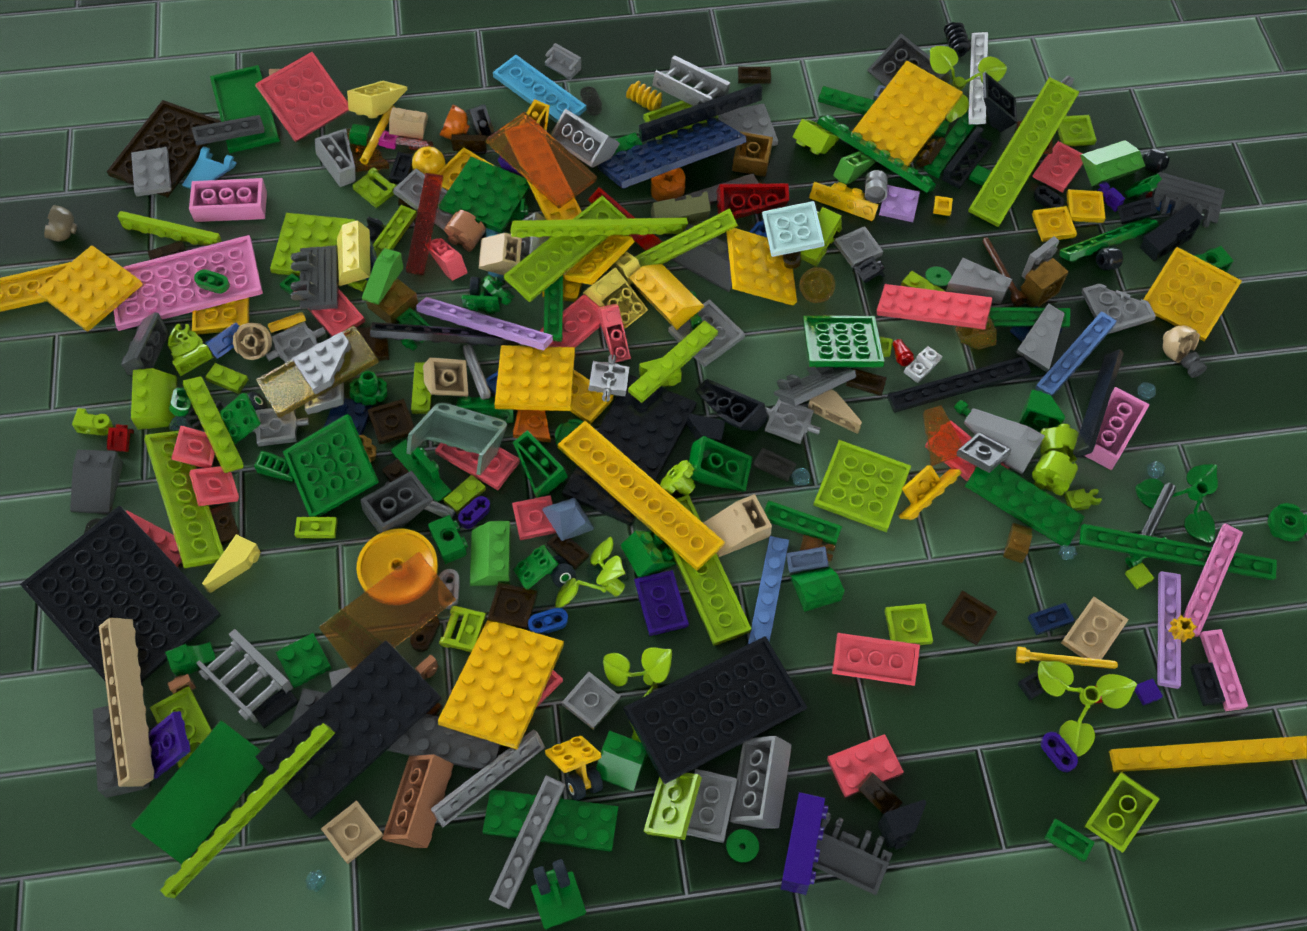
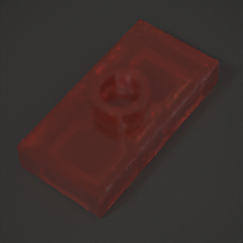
M403 136L397 137L395 143L409 146L411 150H418L427 146L433 147L432 141Z

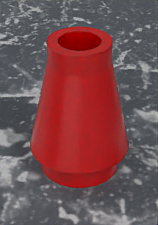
M902 339L895 340L892 345L896 362L901 366L910 365L914 360V354L904 344Z

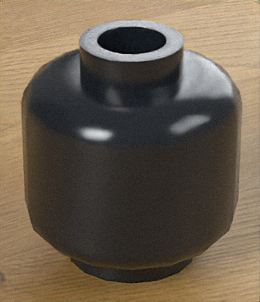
M1155 148L1150 149L1143 156L1145 169L1157 173L1166 170L1170 161L1167 152Z
M1117 247L1102 248L1096 256L1097 265L1105 271L1118 269L1123 263L1122 251Z

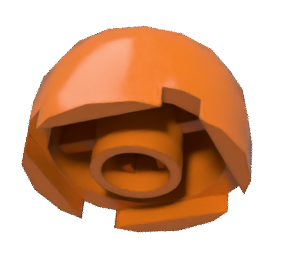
M452 105L440 136L451 140L452 135L467 134L470 125L467 124L468 117L464 110Z

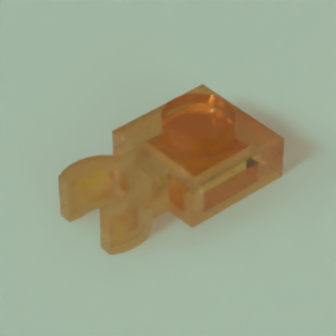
M804 535L800 551L826 547V552H834L836 546L833 544L822 545V539ZM827 553L828 561H832V554Z

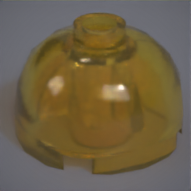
M813 267L802 275L799 289L807 301L822 303L833 296L836 289V281L829 270L822 267Z

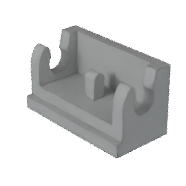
M556 43L553 44V47L545 55L549 57L545 61V66L570 80L581 70V57Z

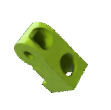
M83 408L77 409L72 422L77 433L106 436L108 435V427L114 428L113 423L106 414H88L86 409Z

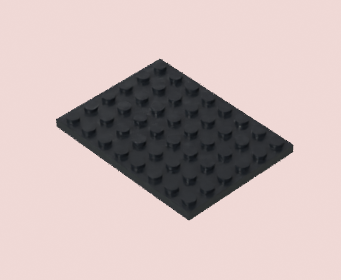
M121 506L114 509L20 584L104 681L105 673L99 626L108 618L133 619L142 683L168 661L165 652L184 644L187 645L221 616L218 610Z

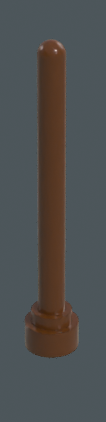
M983 238V244L1000 274L1011 278L989 238ZM1011 281L1009 286L1011 292L1010 300L1014 306H1021L1027 301V298L1023 292L1017 290L1014 282Z

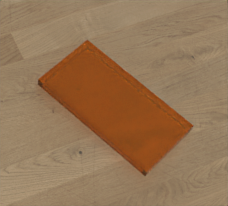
M523 112L487 138L486 143L559 209L597 179L595 174L526 112Z
M418 552L318 628L349 668L353 670L385 640L395 648L456 601V598L422 554Z

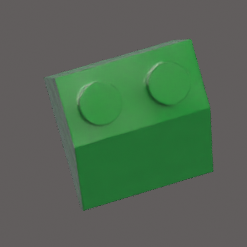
M1032 389L1023 407L1019 423L1041 433V430L1044 428L1058 427L1063 423L1065 415L1051 395Z
M830 566L790 575L804 612L842 600L845 592L838 574Z
M609 731L601 750L602 758L598 760L596 769L603 781L634 792L648 754L641 742Z

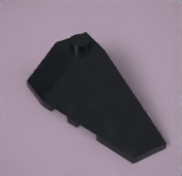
M706 379L695 389L696 393L726 423L741 430L757 431L768 420L765 403L712 380Z

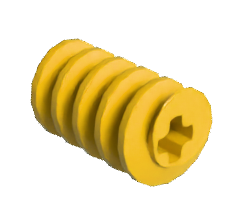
M639 80L635 84H631L626 92L627 99H631V101L642 105V107L647 108L649 111L657 110L662 105L663 94L660 92L657 95V90L652 91L650 86L646 89V84L641 85Z

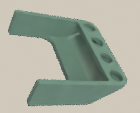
M438 403L408 434L406 454L411 455L420 443L425 440L440 442L449 447H457L466 452L479 454L476 475H481L497 455L507 423L504 420L458 406Z

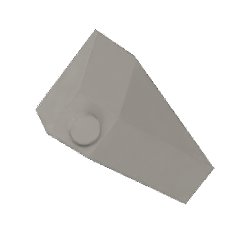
M975 408L972 409L964 421V424L975 435L981 433L1011 449L1010 455L1002 463L1020 474H1023L1045 435L1026 425Z

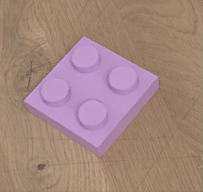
M887 185V197L882 201L879 215L913 222L920 192Z

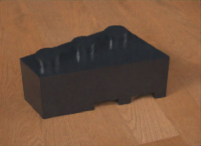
M1189 203L1154 231L1147 233L1142 239L1143 242L1140 248L1155 262L1173 251L1176 247L1191 240L1203 221L1204 216Z

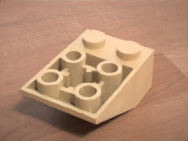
M755 494L733 503L703 522L725 542L724 546L716 553L718 558L770 537L772 525Z

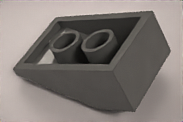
M77 450L72 472L71 512L111 513L123 466V461L116 451Z
M410 471L362 498L361 504L362 511L380 534L391 529H402L433 501V498L414 473Z

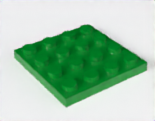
M470 157L440 202L439 209L453 215L459 210L467 211L476 217L475 221L478 224L481 221L485 228L502 234L521 205V198H525L531 188L525 177Z
M803 316L802 322L809 367H884V357L875 316Z
M348 414L283 451L309 517H320L379 483L353 420Z

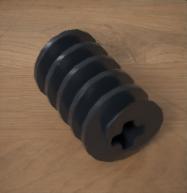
M951 22L945 25L944 33L949 47L957 53L958 58L964 56L971 49L964 24L961 22Z

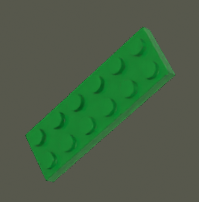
M1001 464L990 473L976 466L965 484L966 488L1065 549L1071 543L1085 517Z
M490 790L483 834L517 838L537 795ZM559 799L540 842L612 851L618 806Z

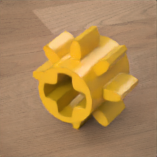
M1180 615L1177 620L1173 619L1170 622L1172 627L1168 631L1172 632L1174 639L1185 642L1188 638L1192 639L1195 636L1193 631L1197 626L1191 621L1192 618H1183Z

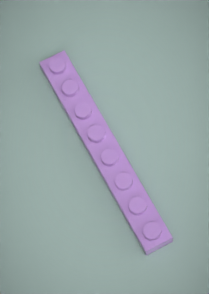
M425 297L416 305L417 312L424 313L425 315L502 337L503 339L531 346L538 350H545L553 342V335L429 297Z

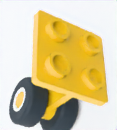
M583 736L573 737L569 741L556 744L545 750V755L564 773L576 770V773L566 777V787L572 799L578 801L584 798L587 789L591 793L602 790L603 782L598 770L593 766L586 768V764L602 758L601 753Z

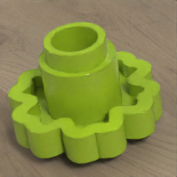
M688 460L681 461L667 472L666 476L661 480L660 486L669 494L677 490L684 496L689 495L696 486L694 480L690 477L693 474L694 467Z

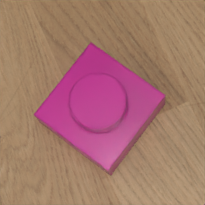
M384 130L378 140V145L395 150L400 141V136L389 134V131Z

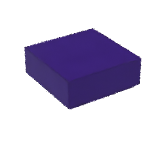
M1153 678L1137 684L1134 690L1143 706L1160 700L1163 697Z

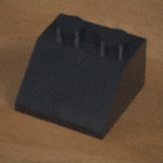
M925 799L883 814L878 827L884 837L887 849L894 847L897 850L907 846L906 842L911 840L912 835L916 831L927 804Z

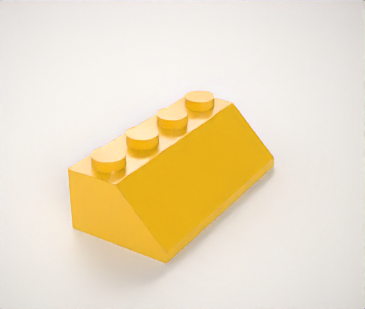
M663 264L642 266L629 277L635 288L676 330L704 307Z

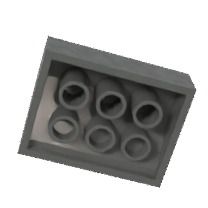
M902 33L867 70L886 87L906 61L913 63L946 83L951 79L948 72L946 74L936 73L930 65V56Z

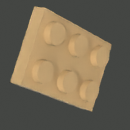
M1093 596L1061 644L1080 657L1102 659L1129 619Z

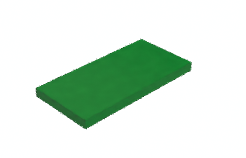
M259 65L210 76L221 122L260 115L264 126V133L227 139L226 143L229 153L280 142L271 108L255 86L256 83L263 80Z
M220 720L131 826L182 865L185 860L191 858L196 853L198 847L205 842L265 769L255 757L261 750Z

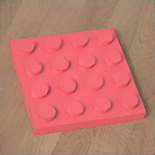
M313 52L308 53L255 85L295 143L349 111L348 101Z

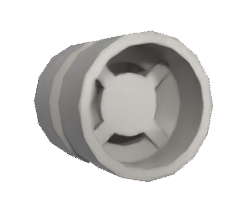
M874 170L866 175V200L880 203L886 199L888 177L884 172Z

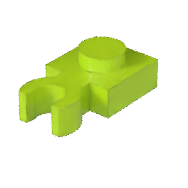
M1085 489L1067 491L1064 494L1067 505L1076 511L1089 509L1091 505H1099L1102 501V498L1096 499L1093 497V495H1097L1099 492L1098 489H1092L1089 493H1086Z

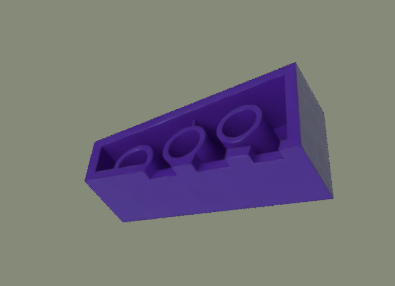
M799 792L781 890L807 895L809 884L814 885L816 871H813L812 867L813 862L818 863L820 849L816 848L817 840L822 841L824 827H820L821 818L826 819L828 806L824 805L825 798Z

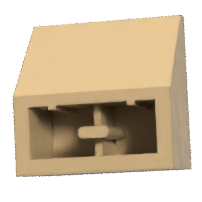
M508 233L482 238L478 269L500 275L506 274L520 262L522 238L511 237V234Z

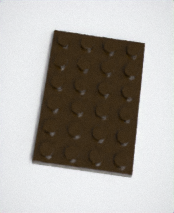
M162 100L110 166L107 173L110 177L134 185L131 153L166 147L169 155L172 191L157 194L168 198L197 160L202 147L208 145V143L196 145L192 127L219 123L221 121Z

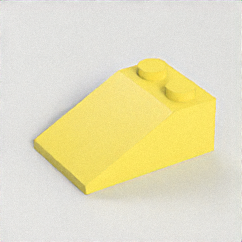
M380 81L348 90V109L351 112H355L356 115H366L371 119L378 118V115L385 114L407 91V87L387 81Z

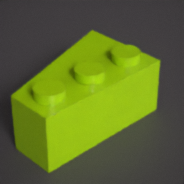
M822 207L820 212L817 211L824 246L800 251L801 259L816 267L827 252L828 245L834 242L835 238L833 236L836 231L840 233L842 230L841 215Z

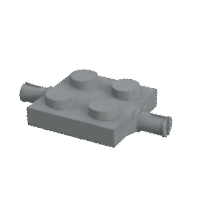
M302 322L272 336L275 350L267 353L266 357L270 361L279 356L289 368L295 365L292 358L317 345L316 338L326 334L323 327L312 331L305 322Z
M609 355L608 362L593 361L588 391L603 393L602 400L605 401V397H607L606 402L610 400V394L626 395L629 367L616 364L615 355H613V360L612 355Z
M778 399L772 409L766 408L769 418L765 431L799 444L808 431L817 435L820 433L821 427L811 424V418L814 413L812 409L801 405L793 406Z
M294 405L256 410L261 424L252 432L256 433L258 447L297 442L296 432L298 426L309 425V418L297 419Z

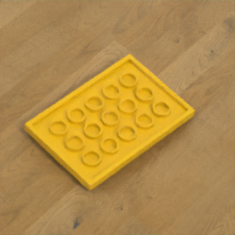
M906 61L853 129L852 133L857 132L863 136L862 139L874 142L878 149L888 151L890 156L901 159L909 167L962 97L963 92L913 63Z
M487 620L438 719V725L518 749L564 647V641L504 623Z

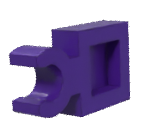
M1106 181L1100 183L1099 186L1101 188L1097 189V191L1103 192L1104 202L1114 212L1118 211L1117 206H1121L1125 198L1114 187L1110 189Z

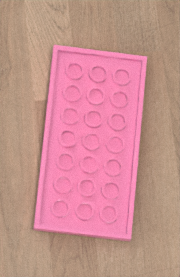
M250 235L123 267L141 280L143 285L114 309L115 324L118 331L140 326L144 318L155 312L159 313L163 320L191 313L194 310L198 311L263 294ZM203 269L225 275L230 283V287L224 293H214L198 287L194 280V275Z

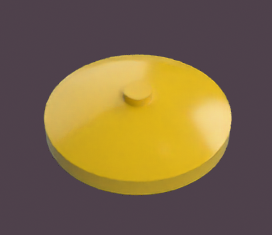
M391 529L374 536L362 548L357 560V576L363 590L372 599L387 605H403L419 599L431 588L438 573V559L434 547L423 535L408 529Z

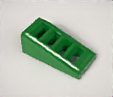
M261 450L254 465L257 473L290 482L294 481L291 470L288 474H285L289 467L285 458Z

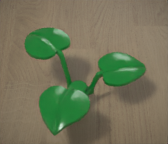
M1203 464L1195 466L1188 471L1186 480L1191 487L1174 493L1172 498L1188 493V497L1191 500L1197 501L1193 510L1194 514L1186 516L1184 526L1187 533L1193 538L1211 543L1215 537L1214 520L1207 511L1198 512V508L1203 502L1202 498L1206 495H1211L1217 489V465ZM1146 479L1136 485V494L1145 506L1153 509L1164 484L1158 479Z

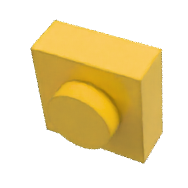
M935 196L933 214L950 216L953 198Z

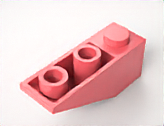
M442 238L434 239L425 245L442 271L452 281L468 273L461 254Z
M611 304L597 308L612 360L613 355L616 356L615 363L631 359L619 305Z

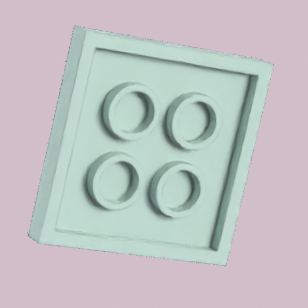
M814 201L762 212L771 257L824 246Z

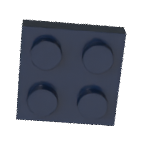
M344 398L343 405L332 407L324 427L348 414L351 416L358 434L363 435L370 418L368 409L373 408V405H363L362 402L357 403L351 399Z

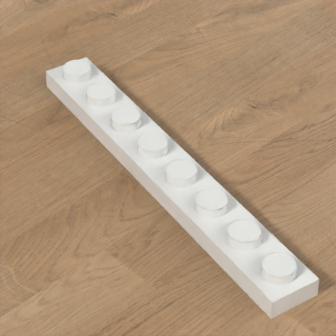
M988 32L972 33L970 77L980 73L978 71V64L983 58L988 57ZM981 76L970 81L969 124H986V106Z

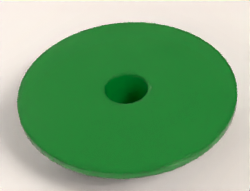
M937 266L927 269L925 273L926 279L936 286H946L952 278L948 270Z
M740 829L730 834L727 839L726 848L732 859L744 863L756 857L759 851V842L752 832Z

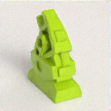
M177 324L168 339V347L174 358L172 362L180 376L213 358L207 345L203 343L202 339L195 332L191 331L189 324H185L186 328L182 330L180 324Z

